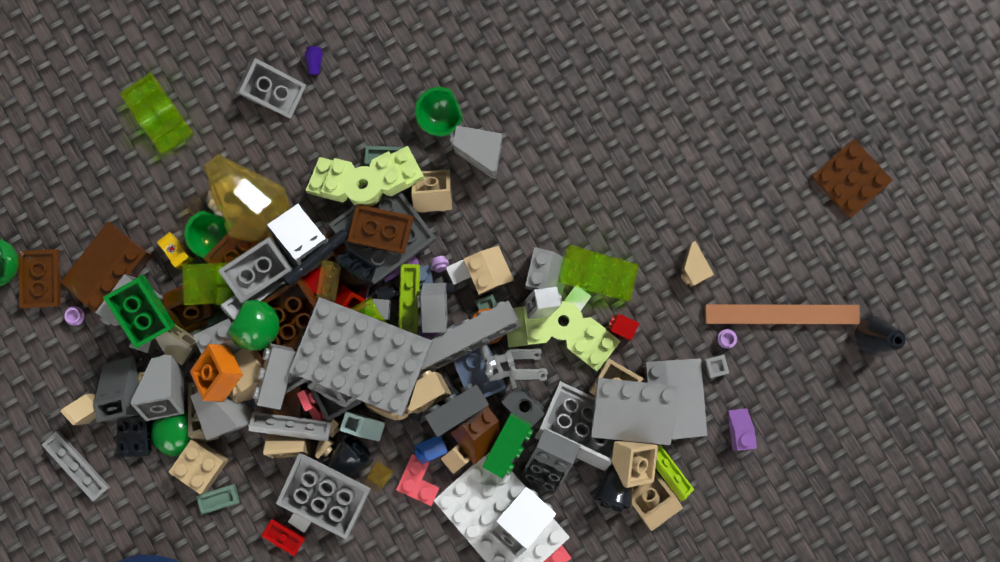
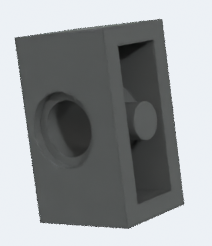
M517 386L501 402L511 413L531 423L532 428L545 415L543 412L545 408L538 400L533 402L529 398L531 393L524 386L522 388ZM522 401H527L530 404V409L527 412H522L519 409V404Z

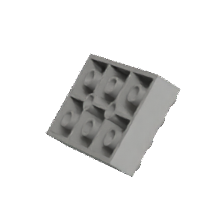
M319 297L289 373L399 416H404L433 341Z

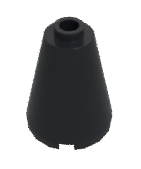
M877 316L861 320L855 330L858 348L871 355L899 350L906 342L902 331Z
M346 434L340 440L326 466L350 478L370 466L373 459L370 460L371 452L359 439L354 441L351 439L352 435Z
M612 464L592 501L596 503L598 500L601 502L600 506L617 512L626 509V513L629 514L632 509L633 487L626 488L623 486Z

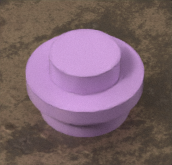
M437 256L431 260L430 268L432 271L443 272L449 266V261L445 256Z
M73 306L66 310L65 320L68 324L76 326L84 321L85 313L80 307Z
M725 329L718 334L717 341L721 347L728 349L736 344L737 336L732 330Z

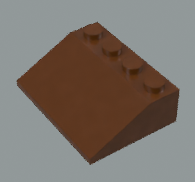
M108 221L62 279L61 283L83 304L96 312L104 302L103 297L114 289L124 274L137 278L154 255Z
M300 278L291 287L286 285L263 301L270 305L279 317L280 329L277 338L272 344L290 347L295 351L300 346L318 301L304 278ZM265 348L253 351L262 365L265 361L263 360Z

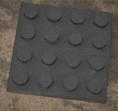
M401 192L393 196H387L383 193L381 200L371 207L414 217L405 255L348 243L347 240L343 243L346 248H349L376 266L372 280L374 285H377L401 267L402 264H405L437 240ZM356 205L329 224L335 233L343 229L349 235Z

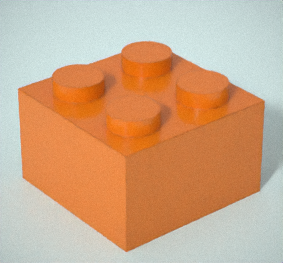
M208 344L190 370L203 401L224 402L243 376L230 347L226 345Z

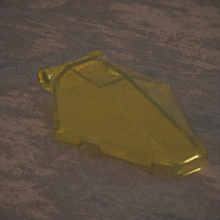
M217 154L203 168L209 179L208 184L219 211L221 210L224 217V224L229 237L261 243L270 236L274 239L266 224L291 208L285 188Z

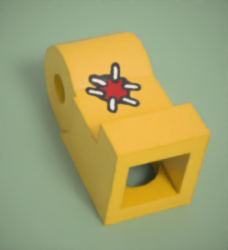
M168 232L157 241L175 268L181 270L194 260L171 232Z

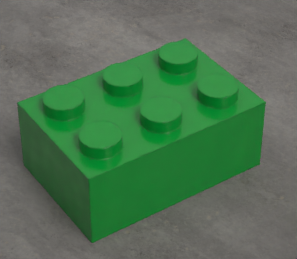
M144 274L103 297L135 349L175 326V323Z

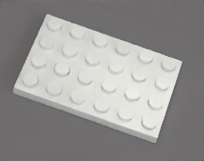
M489 453L476 464H473L433 500L486 562H544L570 538L553 518L528 549L517 558L488 532L491 526L526 488L513 471H511L510 475L505 474L502 479L482 468Z

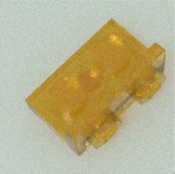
M322 261L316 292L317 299L321 297L329 301L336 300L341 266L337 262Z

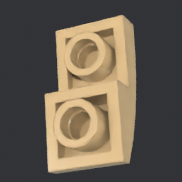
M336 418L331 421L330 436L332 438L340 431L339 426L341 422ZM331 439L328 441L319 440L315 457L319 459L324 456L326 458L333 450L331 446L334 442Z

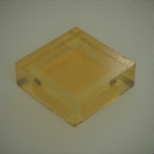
M377 461L367 478L381 488H384L394 471Z

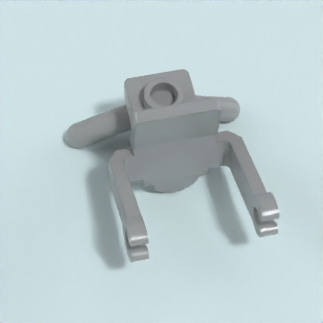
M487 344L480 347L485 374L490 382L509 376L514 389L517 388L515 380L539 379L544 381L547 379L548 372L545 368L515 369L513 359H541L540 354L542 352L540 348L510 349L503 355L498 356L496 354L490 356Z

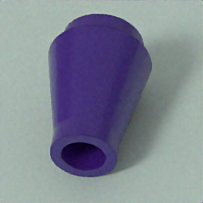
M306 47V52L304 53L308 74L320 75L323 57L321 47Z

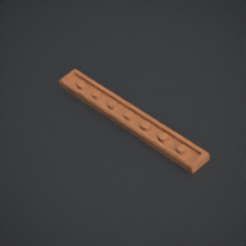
M705 305V324L860 323L859 305Z

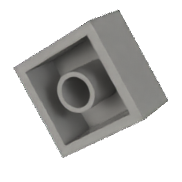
M423 283L422 290H419V296H417V306L420 308L418 325L422 326V333L446 332L448 321L446 283Z

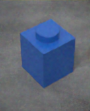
M441 435L428 439L414 447L415 456L418 461H421V464H425L448 453Z

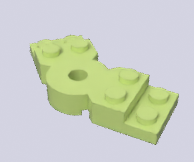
M406 146L392 154L388 151L372 159L369 167L361 166L355 168L352 162L336 158L329 160L319 157L306 192L338 202H344L349 198L354 205L359 204L371 207L381 200L383 193L387 196H393L424 180L425 177L409 147Z
M562 301L561 306L550 317L528 319L525 306L513 308L521 326L507 333L508 347L547 343L551 337L557 340H565L566 348L597 372L621 342L593 318H583L579 308L566 301ZM560 316L568 318L567 326L559 325L558 318Z

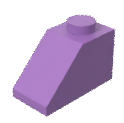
M748 409L727 410L732 449L737 451L756 449L755 430Z

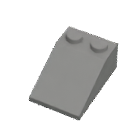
M252 58L235 93L291 119L306 84L256 58Z
M270 236L218 271L239 301L243 303L290 272L293 268Z

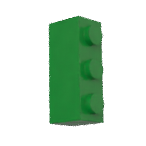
M511 413L482 468L502 479L505 474L510 475L514 467L512 464L514 457L519 458L524 449L521 447L524 439L528 441L533 432L530 429L532 424Z

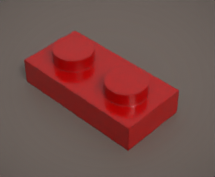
M274 518L270 520L261 536L294 557L306 539Z

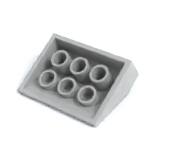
M701 359L643 362L645 383L679 386L671 439L707 436Z
M596 378L591 437L670 445L679 386Z
M560 381L534 438L539 439L544 429L580 445L576 458L606 471L612 463L614 442L620 440L591 437L595 397Z
M299 453L276 504L347 539L361 514L371 488Z

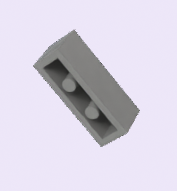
M271 343L268 348H265L263 352V360H265L263 368H259L257 375L259 383L257 387H254L252 398H254L256 405L281 410L290 377L289 371L296 355V351L293 348Z

